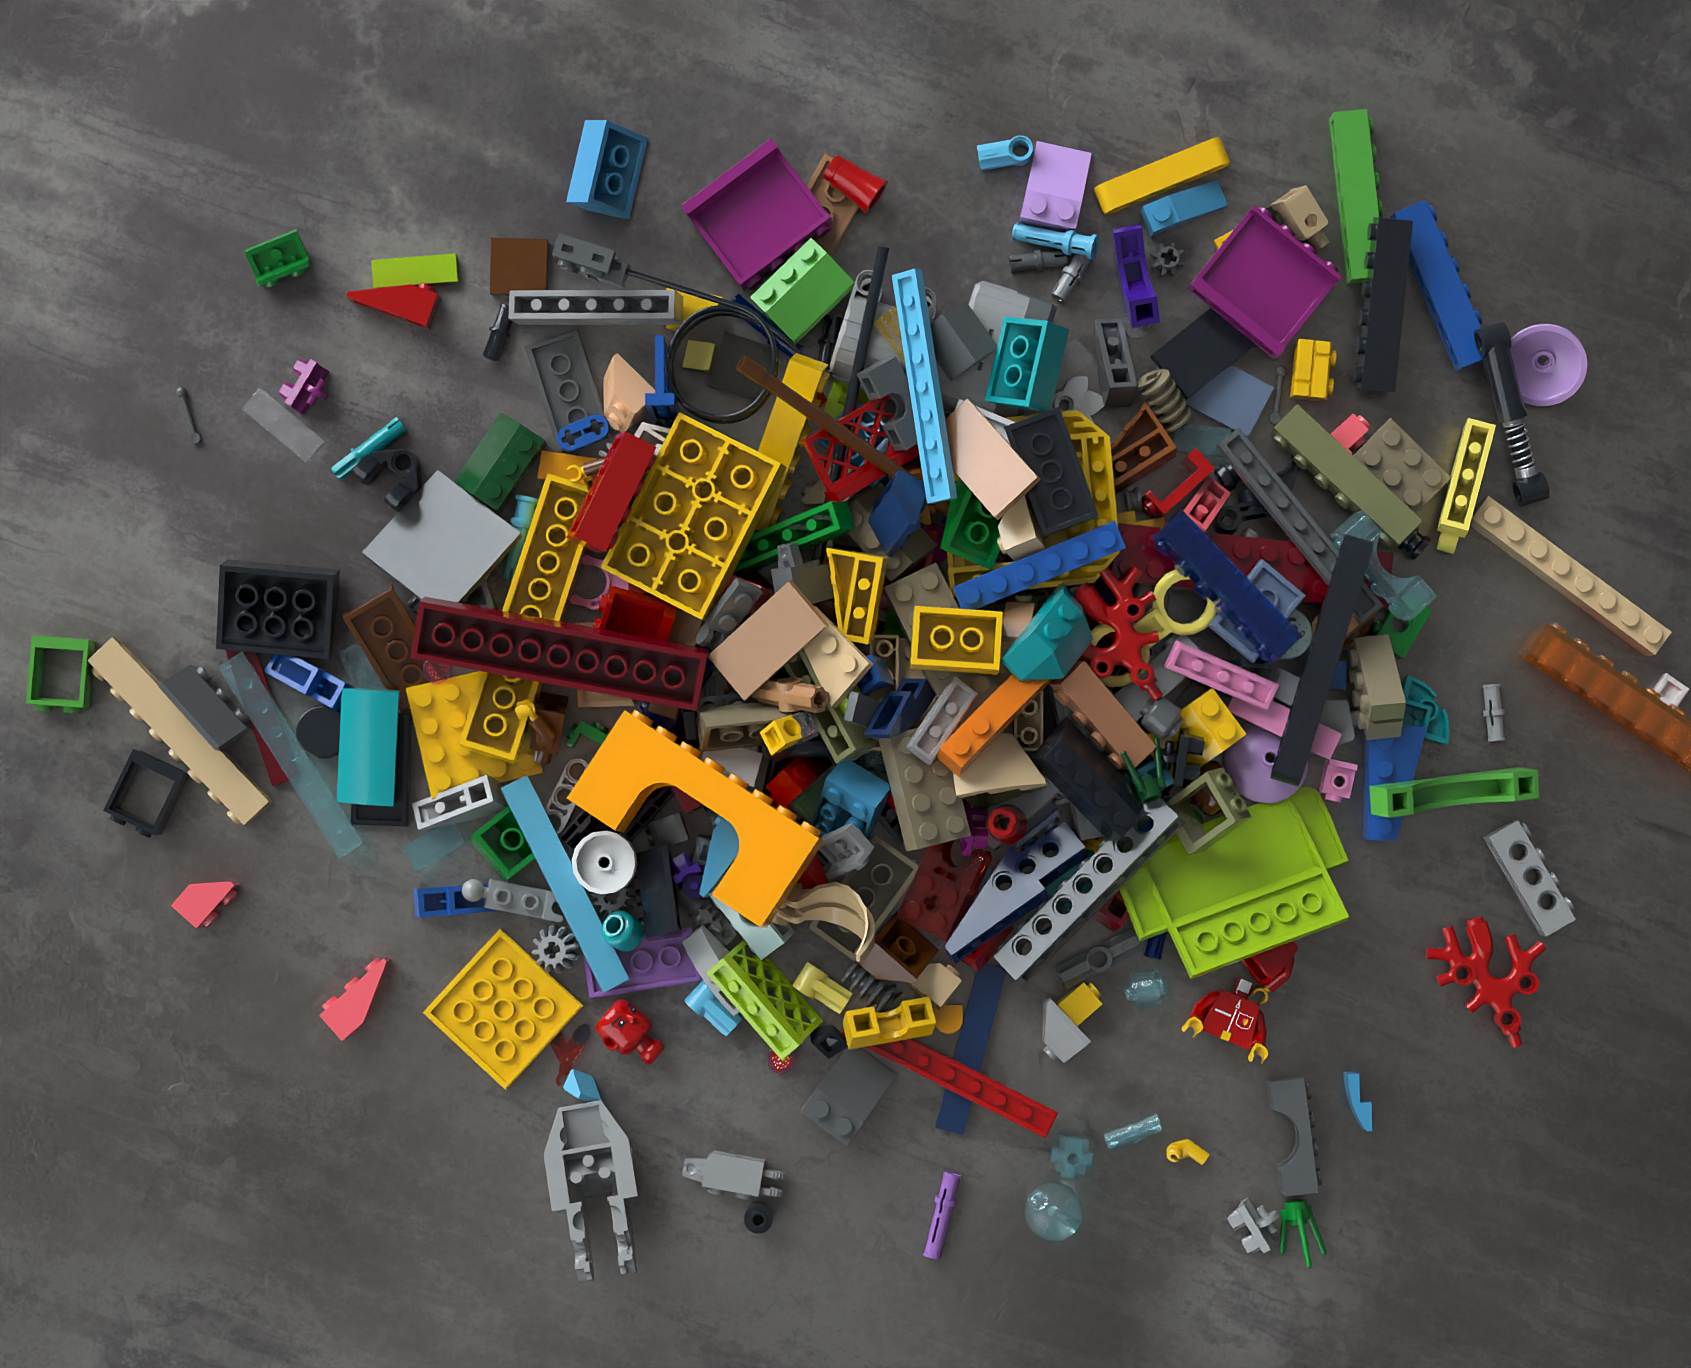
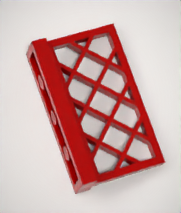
M886 395L880 399H873L837 421L842 425L853 427L852 432L858 435L859 430L871 433L869 444L874 447L877 436L889 439L887 434L879 432L878 429L882 416L890 419L894 417L892 414L883 412L886 400L890 396ZM866 411L876 414L872 429L860 425L863 413ZM824 429L802 440L827 490L824 494L828 502H841L886 475L884 471L865 458L863 465L860 467L850 465L853 450L834 436H827L828 432ZM820 438L830 441L826 456L818 454L812 443ZM890 440L888 441L886 451L883 453L900 466L920 455L918 444L907 450L895 451ZM835 443L848 447L844 462L832 459ZM830 463L842 466L840 478L833 483L828 475Z

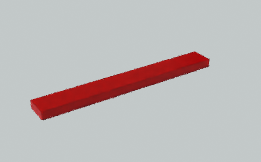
M912 1038L866 1047L1045 1139L1059 1113Z

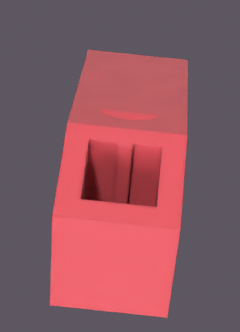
M378 957L365 968L368 973L360 980L357 976L354 977L343 987L346 992L341 997L337 998L334 995L322 1006L325 1011L319 1016L341 1041L346 1040L368 1021L391 961L388 957L382 960Z

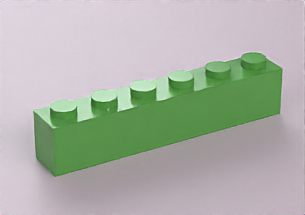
M1367 109L1333 112L1329 118L1347 284L1367 281L1368 269L1364 267L1366 252H1370L1371 240L1367 239L1368 225L1373 223V217H1382L1383 215L1382 202L1377 200L1376 189L1380 187L1379 174L1374 172L1373 162L1377 159L1376 146L1371 145L1370 134H1373L1374 124L1372 117H1368Z

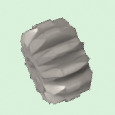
M556 925L549 926V931L546 929L539 931L541 938L533 940V943L539 946L538 949L532 950L533 955L539 954L540 956L536 964L538 966L545 964L546 972H551L554 969L557 974L563 973L564 968H573L571 960H578L580 957L574 952L580 946L578 943L573 944L572 941L575 939L573 933L567 935L568 927L566 926L558 929ZM553 946H559L560 952L554 953Z

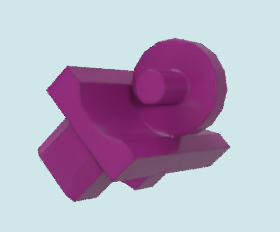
M298 359L293 367V373L300 376L294 386L288 382L284 383L278 393L285 399L284 403L304 414L309 405L313 406L318 397L324 401L327 400L328 395L323 393L322 390L327 384L324 379L329 371L312 359L309 362Z
M962 799L971 836L960 838L961 856H970L971 848H987L988 829L973 828H985L987 815L985 808H971V804Z

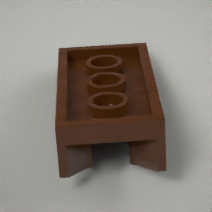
M393 585L388 586V590L352 611L343 612L344 621L387 690L400 691V712H406L410 709L406 688L447 679L438 663L430 662L439 676L438 679H433L427 671L429 661L410 658L415 624L397 596Z

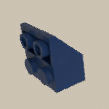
M900 469L897 470L875 500L868 519V523L881 547L889 557H892L898 548L902 550L910 537V532L916 533L922 521L919 514L924 511L927 505L924 482Z

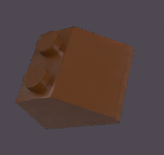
M896 912L876 934L874 947L868 957L858 963L878 980L914 983L939 949Z

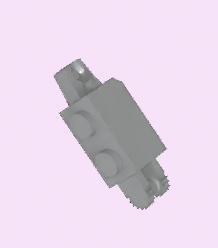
M714 1150L707 1158H685L682 1176L702 1182V1187H708L707 1192L724 1195V1191L735 1192V1197L752 1200L753 1196H759V1194L782 1197L783 1190L777 1187L761 1186V1179L764 1176L781 1180L785 1179L786 1173L764 1168L765 1159Z

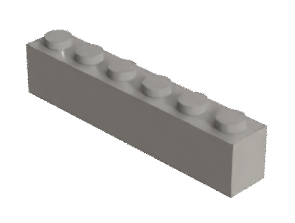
M675 290L510 291L509 319L518 325H681L683 319V296Z

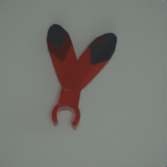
M587 1024L578 1027L568 1043L562 1031L550 1042L556 1057L561 1062L559 1074L556 1077L557 1086L561 1085L560 1078L563 1075H569L572 1070V1062L578 1056L589 1037V1026Z

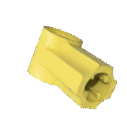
M807 962L792 986L811 999L819 1000L825 1006L840 1014L853 993L830 979L829 975Z

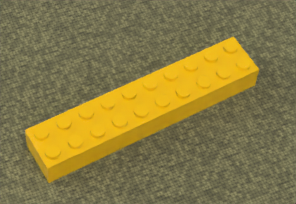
M547 473L502 611L563 622L586 551V547L566 537L589 492L586 485ZM482 671L460 737L459 745L461 748L516 764L530 720L529 717L518 718L515 712V708L518 707L516 703L530 699L535 705L542 682Z

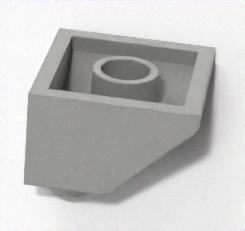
M1048 996L1043 1000L1042 1041L1047 1045L1043 1050L1054 1062L1059 1058L1065 1063L1091 1041Z

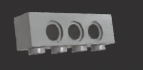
M1512 820L1484 836L1483 839L1540 936L1547 937L1576 920L1572 914L1575 912L1571 901L1567 897L1563 898L1558 889L1561 885L1553 872L1549 873L1543 864L1546 862L1542 851L1538 847L1534 848L1529 840L1532 835L1528 827L1524 823L1520 824L1518 820ZM1516 844H1519L1523 849V855L1519 860H1515L1511 854V850ZM1530 869H1534L1537 873V881L1532 885L1526 881V873ZM1547 893L1551 897L1552 903L1548 909H1543L1540 899Z

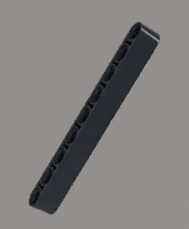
M1348 534L1344 535L1275 757L1270 779L1297 787L1301 782L1374 545L1372 541Z

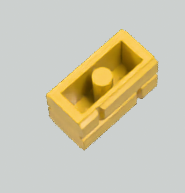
M1298 339L1295 342L1290 391L1291 399L1324 402L1327 399V395H1332L1334 379L1329 378L1330 367H1334L1336 362V350H1332V342Z

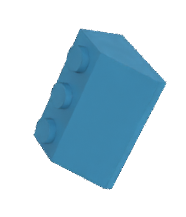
M585 120L566 202L587 211L630 219L648 138L608 120Z

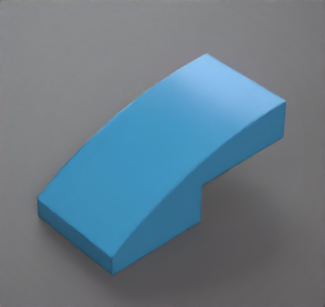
M1343 1072L1345 1092L1351 1111L1363 1130L1372 1131V1102L1360 1100L1359 1073Z

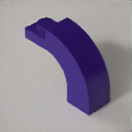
M1139 224L1113 229L1114 260L1117 278L1132 328L1160 323L1157 295L1152 288L1146 264L1142 227Z

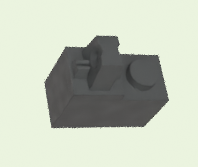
M797 543L777 546L778 568L771 569L775 593L788 581L792 580L811 604L834 598L829 563L821 564L820 559L803 562Z

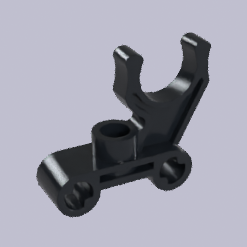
M1287 451L1289 464L1283 471L1278 472L1277 475L1292 492L1299 466L1294 462V456ZM1251 490L1239 493L1240 504L1222 507L1214 520L1215 531L1218 534L1233 535L1237 532L1243 521L1267 517L1270 518L1275 526L1280 527ZM1225 516H1229L1234 520L1231 526H1226L1222 523Z

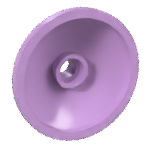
M1537 324L1521 330L1511 338L1512 346L1510 351L1524 403L1534 406L1555 405L1570 398L1580 388L1587 373V356L1581 341L1571 331L1558 325ZM1545 355L1548 357V360L1540 362L1538 358Z
M1250 722L1241 726L1247 735L1235 742L1224 752V768L1239 786L1240 794L1258 803H1276L1293 795L1301 787L1307 776L1309 757L1298 787L1270 779L1274 762H1267L1265 755L1267 753L1272 754L1275 761L1281 737Z

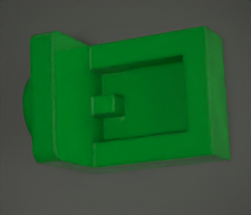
M580 720L578 725L573 723L566 735V738L569 739L567 745L575 748L582 734L602 745L608 736L609 729L595 721L591 726Z

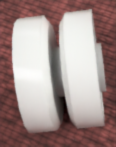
M611 831L593 832L584 837L576 846L572 858L573 873L579 884L587 890L598 894L615 893L626 887L635 876L638 865L636 851L631 842L621 834ZM602 857H607L610 861L607 868L599 865Z

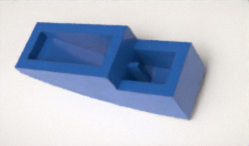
M273 654L264 670L265 673L341 712L342 688H355L297 656Z
M484 883L483 886L488 887V883ZM463 885L413 889L415 918L500 910L485 908V898H481L476 902L466 900L462 894Z

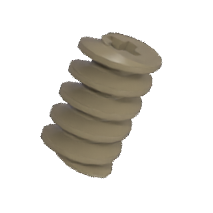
M1158 369L1142 376L1137 381L1138 387L1146 386L1140 392L1141 395L1144 397L1151 395L1146 400L1148 406L1156 404L1152 412L1154 415L1162 414L1157 419L1160 424L1167 423L1163 428L1167 433H1170L1185 424L1191 417L1192 411L1190 407L1186 406V400L1181 397V391L1176 388L1174 379L1170 378L1169 370Z

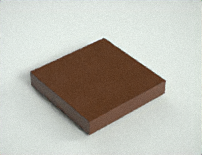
M491 238L490 295L509 296L510 291L547 290L548 239Z

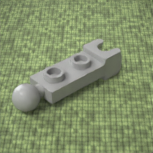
M476 879L466 881L462 887V894L468 901L476 902L481 898H485V908L555 922L563 921L561 915L552 911V904L557 900L551 890L489 879L488 887H484Z

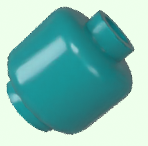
M619 910L612 912L604 920L602 936L605 942L612 947L627 952L639 946L644 936V930L638 918L627 911Z

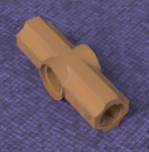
M799 677L771 678L752 695L759 703L778 706L781 712L803 710L819 713L825 711L827 704L830 702L829 692L825 691L823 686L802 683V679Z

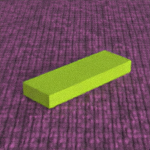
M456 253L371 260L373 288L408 284L419 286L420 283L427 285L459 283Z

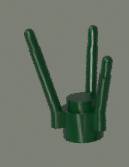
M1158 737L1154 738V744L1157 746L1154 749L1157 779L1153 778L1152 774L1139 777L1125 751L1121 752V756L1128 768L1125 771L1136 788L1142 804L1161 798L1163 796L1161 789L1166 787L1163 778L1161 748Z

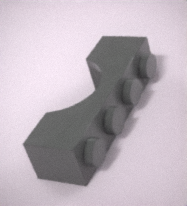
M1301 1076L1266 1080L1270 1109L1285 1114L1291 1120L1296 1132V1143L1292 1153L1287 1159L1277 1165L1280 1193L1284 1197L1319 1193L1318 1185H1322L1320 1168L1315 1167L1314 1159L1315 1156H1318L1317 1140L1312 1139L1311 1128H1315L1313 1111L1308 1110L1307 1102L1308 1099H1311L1310 1084L1305 1082V1078Z

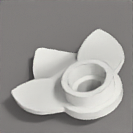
M1078 376L1070 379L1066 383L1064 390L1054 395L1051 409L1059 407L1060 401L1064 400L1068 403L1066 411L1078 410L1093 422L1091 416L1097 413L1104 404L1102 396L1087 390L1088 378L1086 376Z

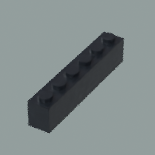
M1373 217V223L1368 225L1367 239L1371 240L1370 252H1366L1364 267L1368 269L1367 281H1363L1361 295L1365 298L1364 309H1360L1358 321L1359 326H1362L1361 337H1358L1356 341V354H1359L1358 366L1355 365L1353 369V382H1356V387L1361 390L1395 392L1413 227L1412 220Z

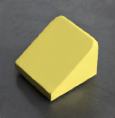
M688 340L682 368L710 374L716 345L708 342Z

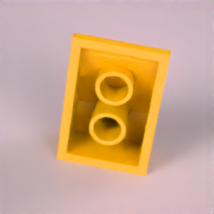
M1211 688L1181 709V717L1184 719L1172 738L1167 736L1164 739H1159L1162 749L1165 748L1166 741H1173V750H1176L1179 729L1188 728L1189 734L1204 738V749L1202 755L1187 754L1186 762L1200 763L1201 767L1247 734L1215 690ZM1149 732V733L1146 734V735H1147V736L1151 739V741L1154 743V738H1155L1156 736H1154L1153 734H1151V733ZM1153 750L1150 754L1153 757V759H1155V754ZM1171 762V768L1168 770L1171 777L1173 775L1174 762Z

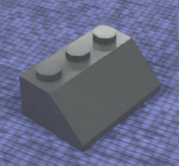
M189 665L162 682L158 686L214 750L227 752L252 729L247 724L250 721L248 716L240 708L235 710L228 703L231 700L229 695L221 687L216 689L209 682L212 677L202 666L197 668L196 666Z

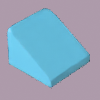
M572 1069L563 1086L564 1090L578 1099L587 1102L601 1100L593 1077Z

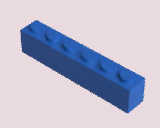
M1423 200L1395 212L1390 218L1413 221L1409 265L1455 371H1460L1483 361L1474 341V331L1481 328L1482 318L1476 308L1473 309L1469 298H1471L1470 290L1465 282L1462 283L1458 275L1460 272L1459 265L1454 257H1450L1446 248L1449 246L1445 233L1439 231L1436 225L1437 215L1431 205L1428 206L1426 200Z
M1113 521L954 586L953 590L961 609L976 610L1125 549L1126 546L1116 522Z

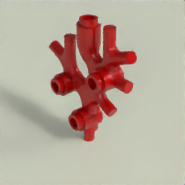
M1132 566L1123 580H1118L1111 569L1107 567L1099 574L1117 599L1113 606L1107 605L1093 585L1090 586L1088 582H1085L1073 592L1076 595L1075 599L1081 604L1085 614L1100 624L1112 627L1116 633V639L1112 646L1107 648H1098L1090 643L1077 661L1087 662L1090 669L1099 679L1109 677L1116 665L1125 666L1130 671L1132 682L1137 684L1142 691L1146 690L1152 700L1155 701L1163 694L1155 684L1158 680L1154 676V670L1149 664L1144 662L1141 650L1145 645L1160 642L1158 632H1137L1133 622L1140 620L1144 615V608L1157 599L1151 591H1148L1139 598L1132 595V589L1142 573L1138 568ZM1131 604L1136 605L1138 608V612L1134 616L1129 615L1127 611ZM1099 662H1105L1107 665V669L1103 673H1099L1096 669ZM1140 669L1147 671V677L1143 680L1137 677V672Z
M1483 916L1466 920L1468 926L1465 928L1473 949L1470 956L1462 954L1453 925L1442 928L1447 946L1443 949H1426V959L1442 960L1451 965L1449 972L1436 976L1439 986L1442 987L1451 983L1469 985L1473 982L1477 991L1475 996L1464 1005L1466 1009L1473 1014L1482 1005H1491L1495 1010L1494 1023L1502 1029L1504 1036H1508L1511 1048L1523 1045L1519 1035V1031H1521V1015L1517 1010L1513 1009L1512 998L1517 993L1530 995L1537 991L1539 980L1531 972V966L1534 960L1546 950V947L1538 941L1529 950L1523 951L1519 946L1516 934L1505 936L1513 967L1508 976L1498 979L1490 974L1488 968L1493 954V938L1487 920L1484 921ZM1460 968H1463L1464 975L1459 978L1457 972ZM1525 977L1527 984L1525 987H1522L1520 981ZM1507 1013L1509 1020L1507 1023H1504L1502 1018Z

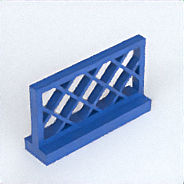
M655 335V393H645V406L652 420H657V418L675 420L680 412L674 393H670L666 377L668 346L664 335Z

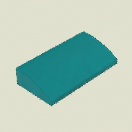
M342 688L337 802L394 806L400 691Z

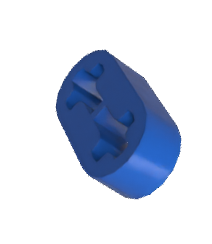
M601 415L588 416L561 428L557 435L558 444L567 452L578 451L605 439L609 434V424ZM593 421H597L598 424H604L600 435H596L595 432L585 434L584 431L592 428ZM571 432L572 435L582 433V436L574 440L575 445L570 446L569 443H563V440L566 438L565 433Z

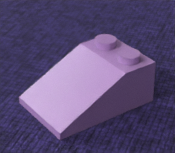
M1037 141L1019 223L1064 233L1067 230H1076L1092 153Z

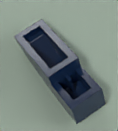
M903 678L896 691H887L864 733L866 738H893L917 722L935 697V693L928 680Z

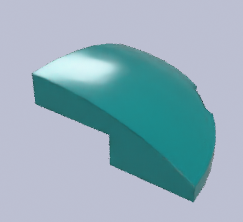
M1406 675L1402 684L1406 701L1402 726L1427 727L1423 741L1448 745V716L1446 710H1440L1434 697L1437 694L1424 682Z

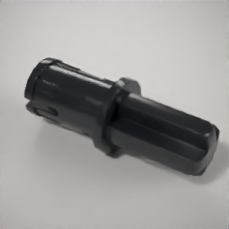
M500 304L493 327H489L491 332L484 348L483 356L492 361L499 360L506 338L511 336L509 330L513 321L509 319L508 305Z
M831 315L824 316L822 338L818 340L820 345L818 361L828 364L826 370H830V363L842 318L833 315V319H831Z

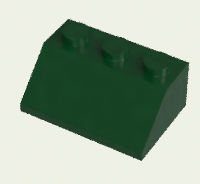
M500 412L454 483L501 514L541 455V451L547 446V442L525 426Z

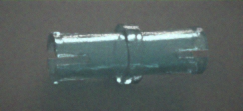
M1157 1114L1136 1123L1128 1122L1126 1123L1127 1126L1103 1135L1109 1151H1112L1132 1142L1134 1144L1140 1143V1139L1162 1132L1163 1129Z

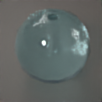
M1047 1182L1036 1187L1029 1194L1024 1209L1025 1220L1037 1237L1050 1242H1059L1072 1236L1080 1227L1083 1217L1082 1201L1071 1187L1059 1182Z

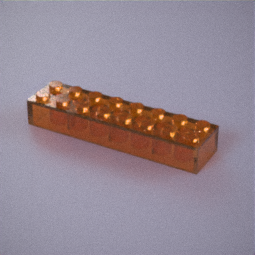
M1547 622L1534 626L1516 652V655L1691 774V721L1683 716L1685 712L1672 703L1668 706L1660 700L1661 695L1649 687L1644 689L1636 683L1638 679L1626 671L1619 672L1612 667L1614 663L1610 659L1600 654L1597 657L1590 652V646L1578 638L1573 640L1565 635L1566 629L1555 622L1549 624Z

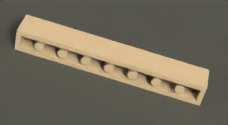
M1490 496L1481 499L1475 507L1470 523L1472 528L1644 656L1655 655L1672 633Z
M112 637L87 660L93 666L90 669L91 672L100 681L106 680L112 686L110 692L120 702L125 700L132 707L129 712L139 722L144 720L151 727L149 733L159 743L164 741L171 748L168 753L178 763L183 761L190 768L188 774L198 784L203 782L210 789L207 794L217 804L222 802L229 809L227 815L237 825L240 823L250 825L274 802L227 752L214 750L158 687L161 682L120 639Z

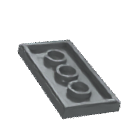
M579 329L525 345L558 453L567 452L560 447L557 441V435L561 428L595 414L601 415L606 419L604 407ZM593 421L592 428L584 432L585 434L595 432L596 435H600L604 424H598L597 421ZM611 429L605 439L613 437ZM571 432L565 433L566 438L563 440V443H569L570 446L575 445L574 440L582 436V433L572 435Z

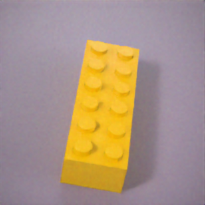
M795 353L789 360L782 382L819 408L821 400L816 398L818 393L822 394L827 386L830 373L826 372L828 364ZM778 397L774 403L758 452L783 464L787 468L756 527L759 531L773 526L779 521L784 508L779 503L788 496L793 482L792 479H789L790 473L794 474L795 469L797 470L802 457V453L798 452L799 446H804L802 440L809 437L812 428L807 426L810 419Z

